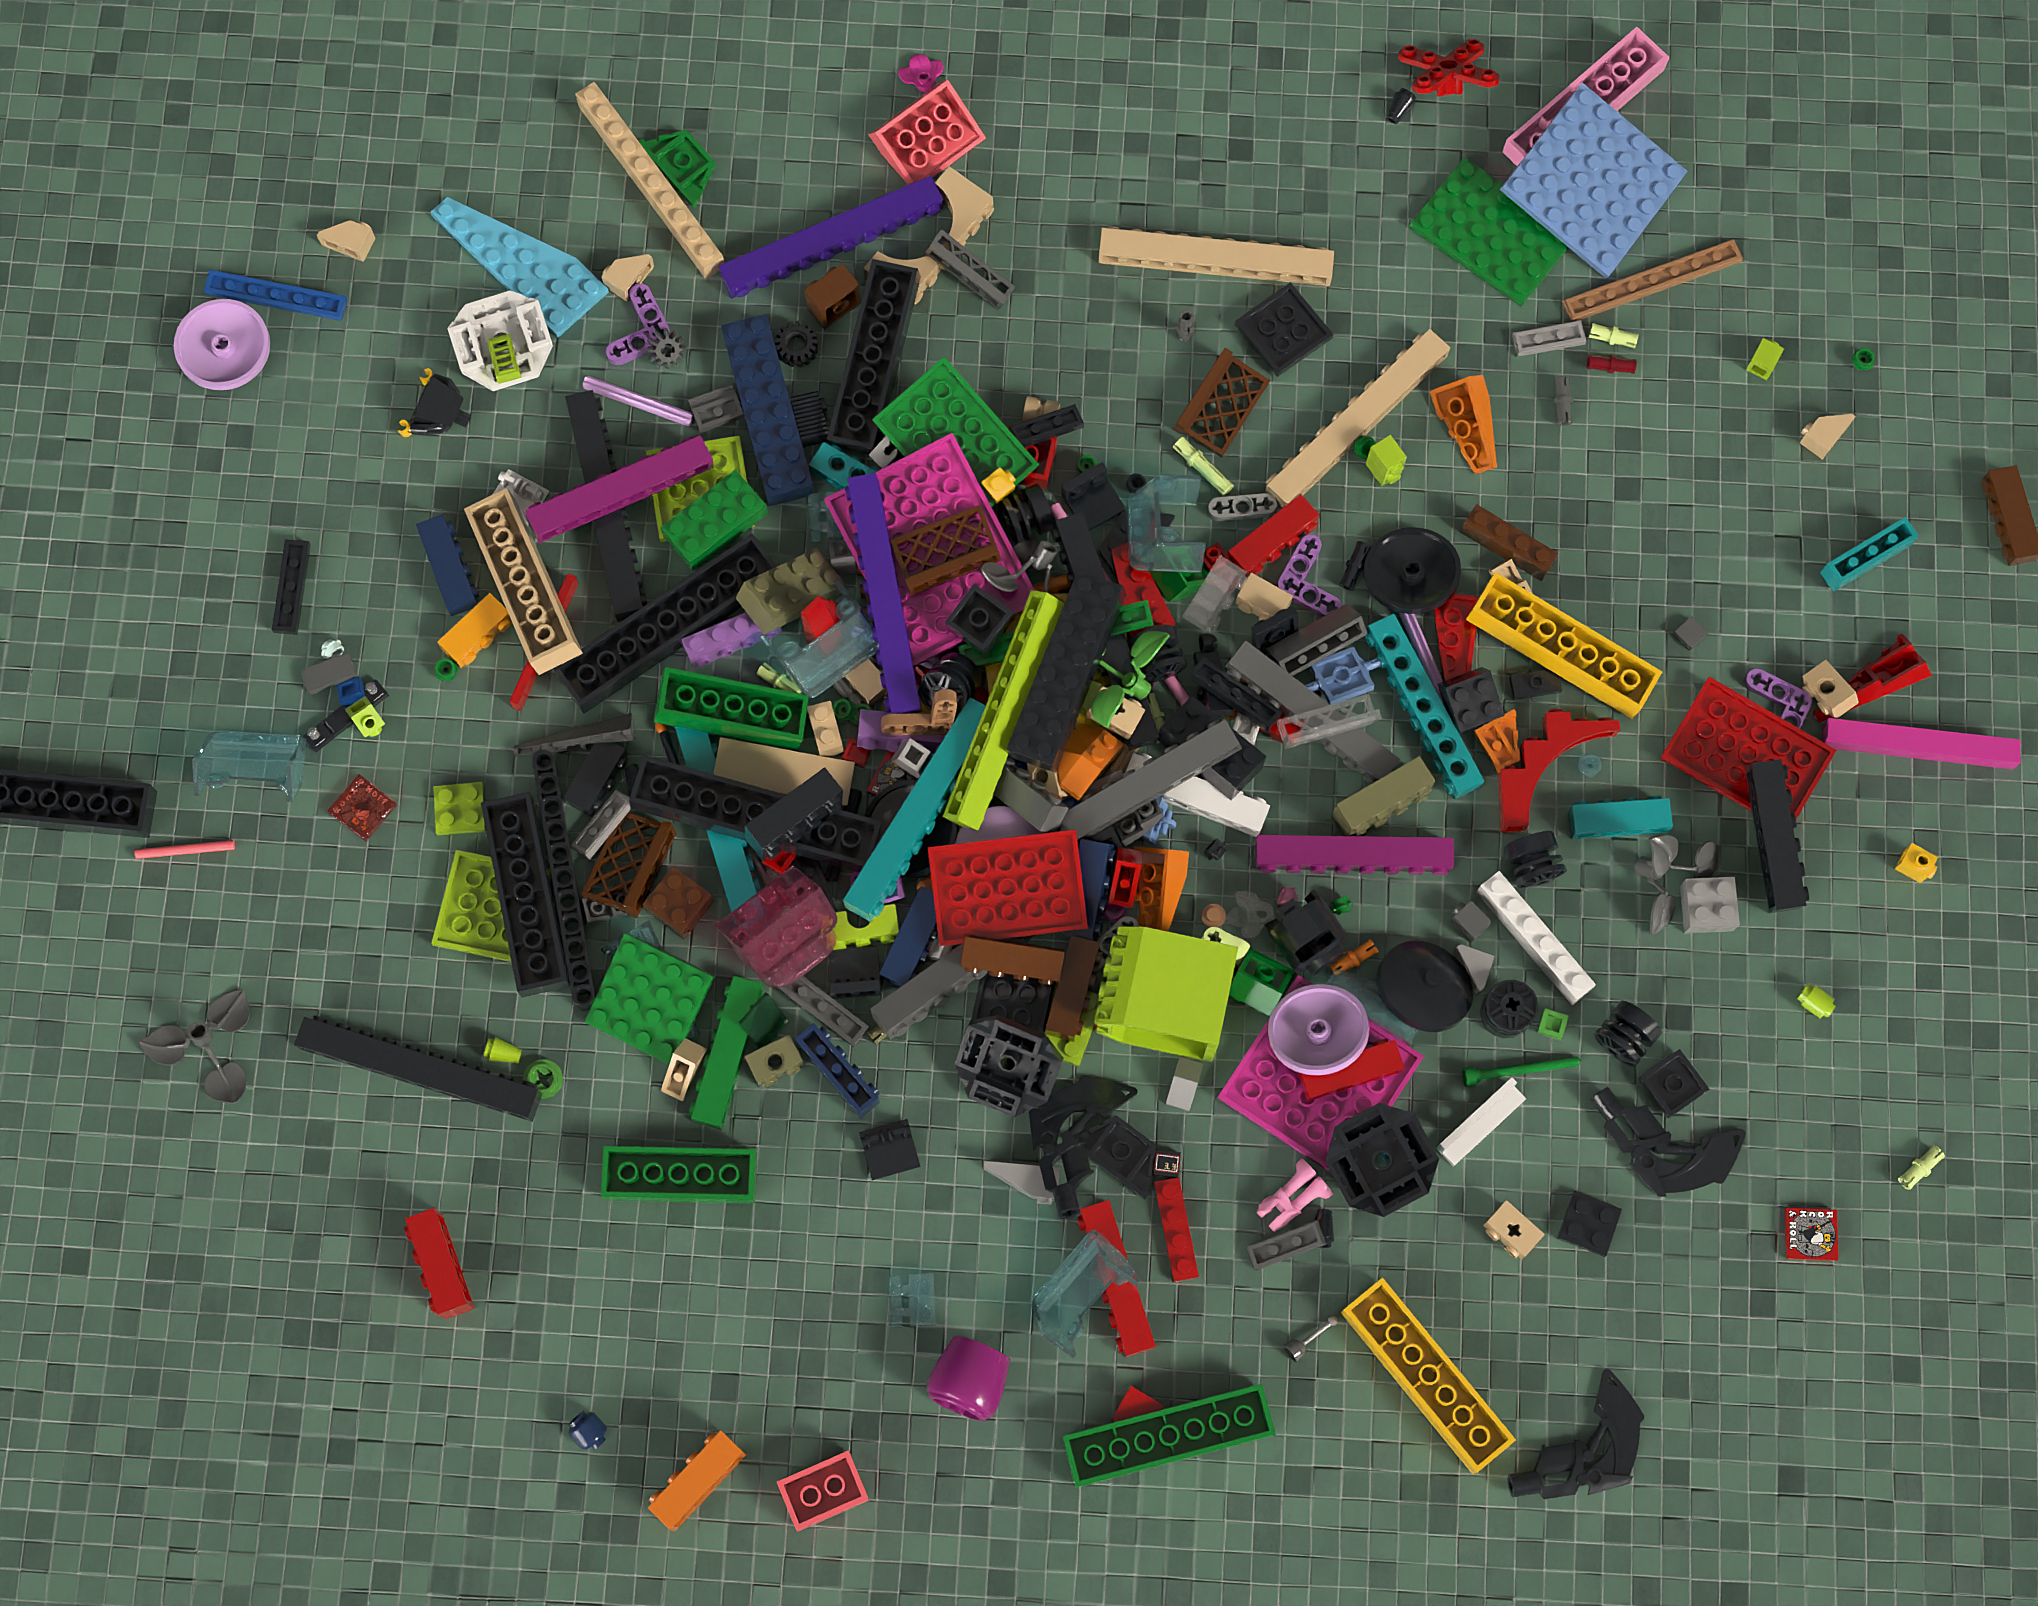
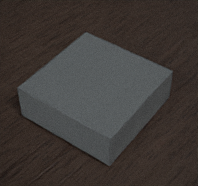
M1692 616L1673 633L1689 650H1692L1708 634Z

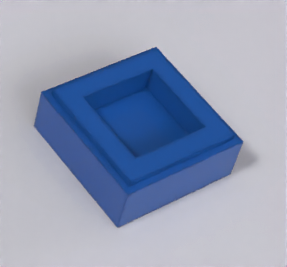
M359 676L337 685L339 703L342 707L353 704L365 696L363 681Z

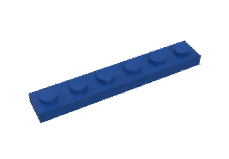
M209 270L204 287L206 295L342 321L347 304V298L343 295L215 270Z

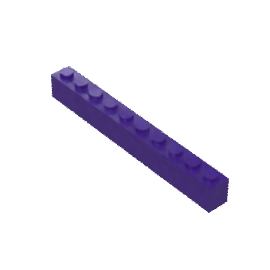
M926 177L718 266L720 276L731 299L744 297L751 290L765 288L771 282L777 279H786L798 270H807L819 261H828L836 254L843 251L849 252L864 242L870 243L880 235L894 233L899 227L906 224H915L920 218L927 215L934 216L943 209V198L932 177Z
M876 473L847 478L849 486H845L847 500H852L853 509L849 510L851 523H856L857 532L853 533L855 545L861 548L862 556H858L860 570H865L866 579H863L862 583L865 594L869 593L871 601L867 603L869 618L874 617L875 626L871 627L873 640H878L879 650H875L878 665H883L884 673L880 674L882 688L887 687L888 697H884L887 712L891 711L892 714L923 712L879 478Z

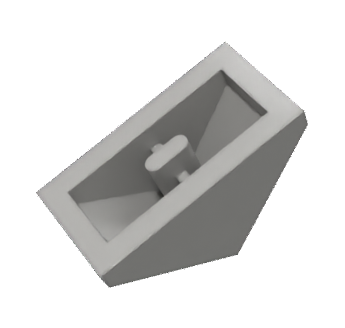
M845 539L828 541L831 566L838 575L857 573L855 559Z
M1461 944L1456 947L1454 953L1469 975L1475 995H1478L1485 987L1495 956Z
M1179 1057L1166 1105L1190 1111L1203 1063Z

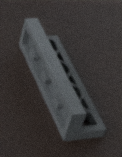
M942 229L924 252L997 310L1009 299L1008 296L1015 288L1014 285ZM940 238L949 243L950 251L938 243ZM963 254L964 256H966L968 259V265H966L955 255ZM974 269L984 270L987 280L975 272ZM1000 283L1007 290L1003 294L992 284Z

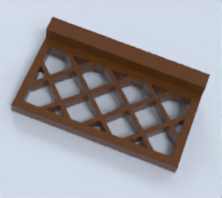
M1227 348L1223 349L1173 427V430L1181 434L1183 432L1221 458L1270 382L1269 379L1232 356L1233 352ZM1231 364L1240 369L1241 377L1230 379L1228 368ZM1256 379L1262 385L1259 390L1249 391L1247 380ZM1243 381L1245 392L1234 394L1231 383ZM1227 384L1229 395L1218 397L1217 385ZM1246 396L1248 408L1238 410L1235 398ZM1231 399L1233 411L1222 413L1219 401ZM1215 402L1218 414L1206 416L1205 404ZM1235 415L1236 427L1226 429L1223 417ZM1219 418L1222 430L1210 432L1207 420ZM1203 421L1206 433L1197 434L1190 428L1193 423ZM1223 434L1225 444L1222 449L1213 444L1211 436Z
M981 505L890 540L912 596L977 571L985 563L1002 561ZM975 514H979L981 519L977 528L966 524L968 518ZM954 524L959 526L954 537L943 533L947 525ZM963 528L975 532L970 543L958 539ZM932 533L936 535L932 546L920 542L924 534ZM979 534L987 537L990 541L989 545L982 548L974 545ZM941 537L952 541L947 552L936 548ZM906 541L914 544L909 555L900 552L897 545ZM956 543L967 547L964 555L958 557L951 554ZM918 546L929 550L924 561L913 557ZM933 552L945 556L941 564L933 565L928 563ZM911 561L922 565L918 573L909 576L907 568Z
M627 813L608 836L581 893L582 898L625 911L628 916L638 918L643 907L642 904L645 902L677 834L672 823L666 821L660 823ZM624 819L635 823V828L624 833L621 830ZM650 827L657 829L653 837L644 840L641 831ZM639 833L642 841L629 847L625 838ZM623 840L626 848L613 854L611 851L613 843ZM645 847L647 851L645 856L635 861L631 852ZM629 854L632 863L619 868L615 859ZM613 861L616 870L602 875L601 868L603 864ZM635 868L637 872L635 878L624 882L621 873ZM619 875L622 884L608 889L605 880ZM603 882L606 891L597 895L590 893L594 885ZM625 889L627 895L623 903L614 901L611 894Z

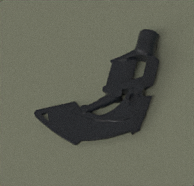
M1081 1076L1078 1082L1061 1089L1050 1096L1046 1103L1029 1111L1033 1151L1040 1148L1044 1151V1156L1038 1162L1045 1190L1053 1193L1059 1218L1068 1219L1080 1213L1075 1190L1086 1178L1094 1173V1170L1090 1168L1085 1148L1086 1138L1080 1136L1079 1133L1095 1114L1105 1118L1134 1098L1138 1093L1135 1087L1107 1079ZM1121 1090L1128 1091L1130 1093L1125 1095ZM1074 1112H1084L1067 1131L1063 1132L1062 1143L1058 1144V1135L1065 1120ZM1062 1159L1067 1183L1057 1185L1053 1166Z
M1608 1086L1590 1099L1606 1120L1604 1129L1622 1153H1630L1636 1159V1163L1628 1165L1658 1197H1667L1666 1193L1695 1190L1714 1182L1717 1184L1724 1183L1738 1157L1746 1135L1743 1129L1703 1136L1701 1137L1700 1146L1670 1143V1132L1664 1130L1649 1110V1104L1639 1107H1623ZM1618 1116H1623L1641 1140H1629L1615 1122V1119ZM1733 1136H1739L1736 1146ZM1652 1147L1656 1154H1688L1694 1156L1687 1164H1674L1658 1158L1649 1151V1148Z
M1606 1369L1602 1373L1593 1411L1601 1420L1587 1445L1580 1439L1574 1440V1443L1549 1447L1542 1445L1538 1461L1532 1471L1508 1474V1488L1512 1497L1540 1494L1543 1499L1576 1495L1579 1486L1584 1485L1589 1486L1588 1495L1630 1484L1633 1476H1630L1637 1456L1640 1423L1644 1420V1414L1629 1391L1611 1370ZM1610 1377L1615 1385L1606 1383L1607 1378ZM1607 1429L1611 1437L1609 1448L1598 1462L1584 1469V1463L1591 1462L1594 1459V1455ZM1570 1471L1565 1483L1550 1486L1542 1485V1475Z

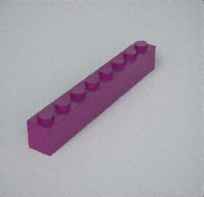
M701 435L695 438L693 436L688 437L677 446H667L656 455L644 456L637 463L630 466L628 464L623 465L616 472L609 475L602 474L596 477L593 482L575 486L570 492L565 494L558 493L552 496L549 501L532 504L528 510H525L526 520L539 544L713 469V458Z
M1257 835L1255 840V869H1261L1263 873H1274L1276 870H1286L1287 873H1300L1301 870H1310V873L1321 874L1325 873V870H1335L1336 874H1348L1350 871H1359L1360 874H1373L1374 871H1384L1386 875H1395L1399 871H1408L1410 875L1433 872V875L1441 876L1447 875L1454 867L1453 838Z

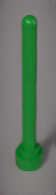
M1575 1056L1483 1070L1469 1066L1462 1068V1078L1465 1087L1476 1086L1477 1083L1484 1079L1579 1066L1581 1059Z

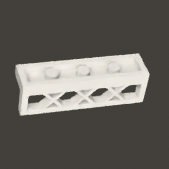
M1513 1078L1509 1079L1438 1145L1436 1149L1453 1167L1526 1100L1515 1087L1517 1082Z

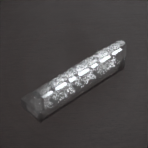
M1366 694L1280 719L1276 722L1284 747L1288 749L1377 723L1382 717L1379 709L1374 710L1370 696ZM1365 702L1368 712L1359 715L1352 712L1356 703ZM1335 709L1346 713L1345 718L1339 721H1334L1329 717ZM1311 716H1317L1324 720L1321 726L1311 728L1306 724ZM1293 722L1301 727L1299 732L1287 735L1284 724Z

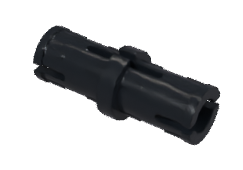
M1357 541L1350 560H1347L1345 564L1347 568L1339 583L1340 587L1349 591L1354 590L1358 576L1364 570L1366 556L1371 549V546L1367 545V543Z

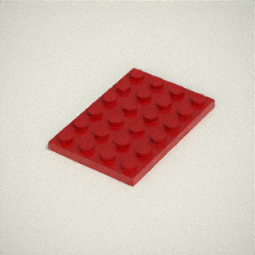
M1709 676L1660 759L1751 812L1745 769L1752 763L1781 759L1782 765H1786L1788 770V779L1785 780L1786 789H1790L1792 794V804H1789L1790 812L1794 813L1797 819L1837 750Z
M1076 830L928 847L939 946L963 944L964 934L1006 939L1088 929Z

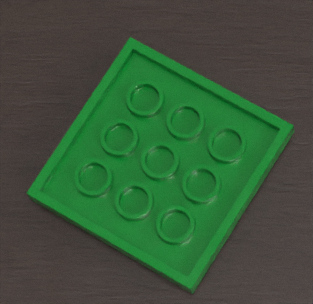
M626 932L621 939L585 1023L670 1064L673 1053L683 1040L687 1038L715 975Z

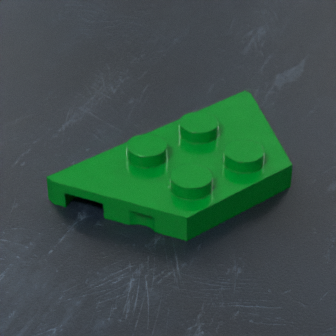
M687 130L678 131L671 135H659L658 139L649 141L640 139L639 143L661 173L692 208L696 207L716 167L715 161Z

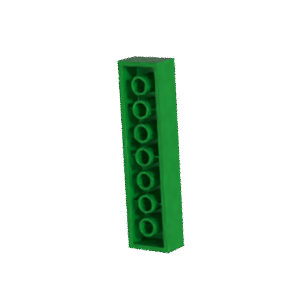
M1259 1384L1063 1436L1062 1439L1076 1489L1269 1438L1276 1435L1263 1385Z

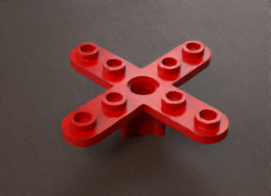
M1477 39L1467 40L1445 57L1437 55L1433 51L1417 49L1413 45L1404 46L1398 51V59L1401 62L1427 69V71L1412 82V90L1416 93L1427 94L1436 90L1439 97L1452 94L1461 95L1463 93V81L1482 87H1494L1500 82V75L1494 70L1483 69L1472 64L1474 60L1484 53V44Z

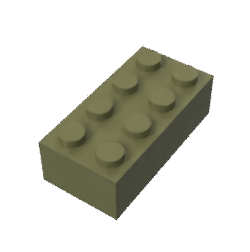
M816 548L745 581L736 599L761 632L767 634L802 617L801 611L817 596L827 598L829 601H835L844 588L845 583L820 550Z
M1419 756L1336 804L1331 817L1343 836H1364L1368 828L1373 825L1375 828L1380 827L1388 821L1387 817L1395 813L1398 816L1408 810L1409 804L1413 802L1419 804L1429 797L1428 794L1432 791L1435 779Z

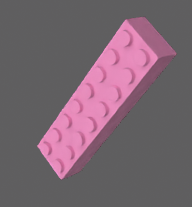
M1636 27L1506 140L1503 153L1518 166L1582 82L1618 111L1664 71L1670 57Z

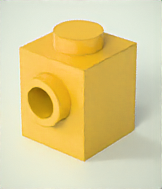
M998 468L982 481L981 485L997 504L1015 489L1013 482L1016 479L1008 469L1003 471L1001 468Z
M1911 843L1902 853L1895 870L1922 883L1927 878L1931 879L1935 874L1938 866L1934 864L1938 857Z

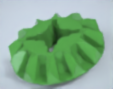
M541 1059L534 1061L526 1068L523 1081L537 1084L540 1080L538 1071L544 1076L550 1075V1078L547 1079L549 1088L541 1083L536 1089L542 1092L541 1099L543 1100L554 1097L562 1087L564 1078L561 1069L550 1060Z

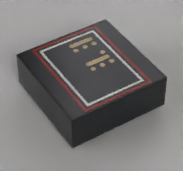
M1156 1149L1153 1176L1178 1178L1181 1152Z

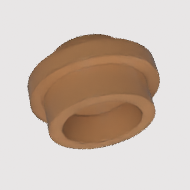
M1209 904L1202 910L1201 919L1204 925L1209 928L1220 927L1225 922L1226 913L1220 905Z

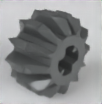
M667 328L663 329V336L658 331H655L654 335L657 339L649 338L648 342L653 346L646 347V351L652 353L649 356L650 361L657 360L655 364L657 367H661L663 362L666 369H670V362L677 367L679 365L676 360L677 357L682 360L685 359V356L680 353V351L687 350L685 345H680L684 338L682 336L677 337V331L675 330L669 335ZM668 343L672 349H669L667 354H665L661 348H665V344Z

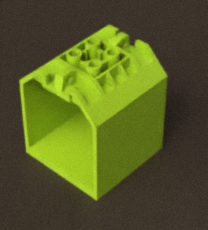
M1118 927V935H1113L1110 945V955L1112 958L1107 957L1103 977L1107 978V982L1102 981L1098 1001H1101L1102 1004H1099L1095 1014L1096 1033L1119 1043L1212 1063L1219 1045L1238 947L1148 927Z

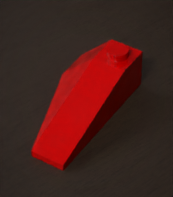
M817 596L801 611L806 642L825 661H828L831 657L833 659L836 658L843 650L844 609L840 602L836 603L833 600L829 601L827 598Z

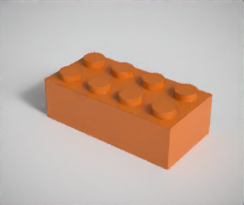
M720 1430L718 1434L715 1431L712 1432L704 1441L706 1446L701 1452H693L685 1461L688 1465L682 1472L679 1470L674 1472L667 1480L669 1483L664 1491L659 1489L649 1499L651 1504L648 1509L669 1530L676 1531L747 1455L723 1431Z

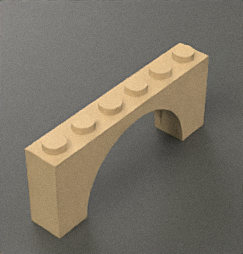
M949 166L935 184L952 215L953 223L949 235L965 246L967 238L970 235L974 236L978 231L981 221L984 218L988 219L993 213V197ZM944 241L942 246L950 251L949 243ZM877 251L872 257L875 260L918 268L921 279L914 304L921 300L923 291L927 286L931 287L938 277L937 274L942 269L945 270L944 267L928 255L918 259L900 260L888 257ZM872 259L863 268L865 279L868 277Z

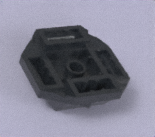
M1000 1015L970 1020L954 1065L965 1086L964 1090L968 1099L1016 1117L1024 1113V1111L1038 1107L1048 1101L1064 1058L1046 1034L1029 1028L1024 1023H1017Z
M1378 1103L1334 1127L1325 1162L1349 1207L1386 1217L1429 1194L1440 1159L1414 1113ZM1379 1154H1387L1390 1158L1388 1166L1384 1168L1378 1167L1375 1162L1376 1157Z

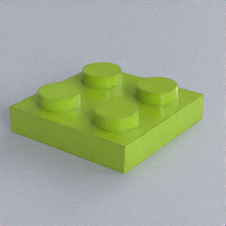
M483 782L433 786L437 836L486 831L481 802H485Z

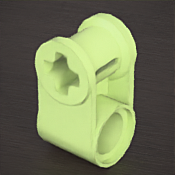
M1218 927L1208 928L1201 939L1210 941V938L1215 936L1218 943L1237 946L1238 952L1234 968H1239L1250 945L1243 939L1233 936Z

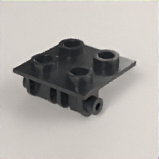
M907 1119L859 1132L872 1181L921 1167Z

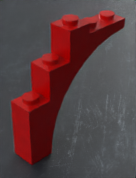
M1551 709L1549 712H1546L1542 718L1543 740L1539 737H1530L1523 741L1520 746L1521 769L1513 765L1505 766V769H1501L1497 775L1500 831H1525L1529 826V808L1534 788L1549 764L1562 753L1578 744L1597 738L1615 737L1620 731V720L1603 717L1599 718L1598 721H1588V718H1576L1571 721V713L1563 712V709Z

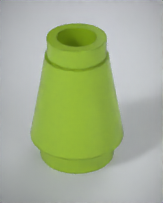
M497 1037L495 1039L488 1038L483 1057L489 1058V1061L519 1063L522 1049Z

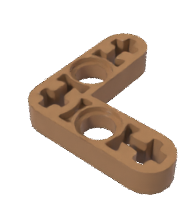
M950 689L937 691L934 694L931 714L884 715L881 718L882 732L887 735H946L954 723L957 708L956 692Z

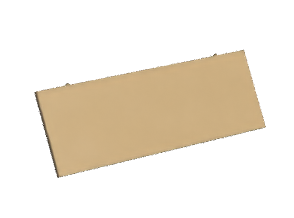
M720 737L713 774L787 795L825 767L843 789L841 805L847 806L855 762Z

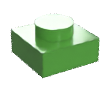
M1545 1008L1537 1033L1561 1041L1569 1016Z

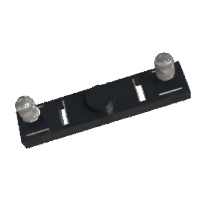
M376 679L373 682H368L364 688V694L373 707L389 696ZM350 705L339 707L318 725L309 728L307 733L303 735L315 752H318L354 724L345 711ZM327 724L334 733L331 734L325 725Z

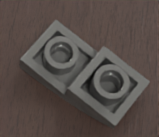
M348 653L320 662L301 672L307 693L312 695L332 684L337 686L357 676L351 655Z
M1156 799L1135 810V813L1114 823L1125 846L1147 833L1163 817Z
M625 889L611 894L613 900L623 903L627 895ZM588 899L580 901L585 925L628 915L625 911Z

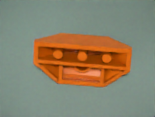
M1079 724L1071 733L1057 769L1059 786L1079 801L1118 757L1125 744L1105 729Z

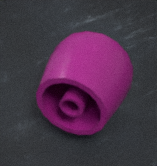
M954 1335L930 1374L927 1383L929 1399L959 1415L977 1421H986L987 1418H991L995 1414L1000 1404L1010 1358L978 1341Z

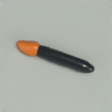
M655 722V727L660 734L668 761L680 765L671 738L667 732L666 724Z

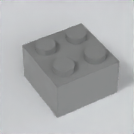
M1735 877L1685 879L1681 883L1680 896L1684 933L1734 931L1740 925Z

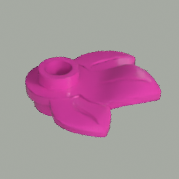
M917 53L911 57L909 67L898 69L899 78L904 83L914 84L919 91L927 92L935 86L936 78L942 74L943 63L941 60L930 62L926 55Z

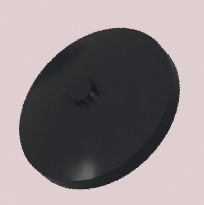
M1417 527L1402 528L1384 535L1371 547L1364 565L1365 582L1371 595L1384 607L1404 614L1425 613L1442 606L1454 595L1460 582L1461 562L1454 546L1439 533Z
M907 780L894 783L878 793L869 804L865 817L882 821L876 847L917 781ZM944 812L938 814L935 818L933 830L930 834H925L918 854L912 855L909 860L910 866L907 872L901 875L902 878L915 879L930 875L928 847L955 844L959 825L944 818Z
M1424 941L1403 942L1393 947L1385 955L1378 967L1377 986L1384 1004L1395 1017L1412 1028L1426 1032L1449 1030L1458 1025L1471 1008L1473 988L1470 977L1463 965L1451 953L1440 946Z

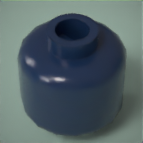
M582 1411L568 1424L570 1426L569 1436L582 1450H587L590 1447L595 1450L606 1440L603 1436L606 1433L607 1427L594 1412L585 1413V1411Z

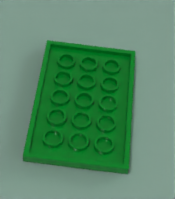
M1464 157L1413 219L1409 228L1522 307L1569 247L1499 189L1503 186V183Z
M945 357L939 360L872 419L904 457L953 433L991 507L996 503L982 487V481L998 468H1001L1003 471L1009 470L1016 479L1013 483L1017 486L1039 466L1037 461Z

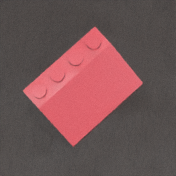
M948 80L936 84L868 134L883 157L907 185L929 176L933 178L986 139Z

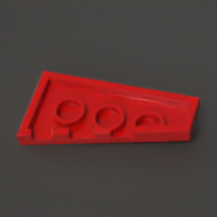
M1131 540L1112 549L1111 553L1118 584L1123 585L1126 592L1123 606L1148 600L1154 624L1129 631L1130 638L1152 627L1160 625L1175 626V621L1134 541Z
M1454 593L1445 604L1433 610L1443 681L1467 673L1472 669L1476 626L1467 621L1466 618L1479 596Z

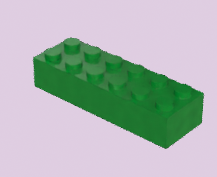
M665 667L660 679L654 722L797 750L803 740L809 695Z
M603 1146L601 1197L604 1201L755 1204L757 1152L755 1149Z

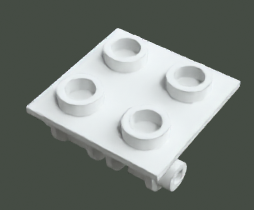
M509 469L506 473L502 471L498 477V480L501 482L493 494L507 488L516 499L528 526L525 510H528L534 503H542L549 490Z

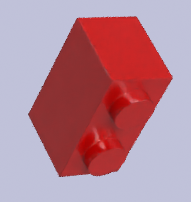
M1118 847L1112 873V882L1109 888V904L1133 907L1142 865V851Z

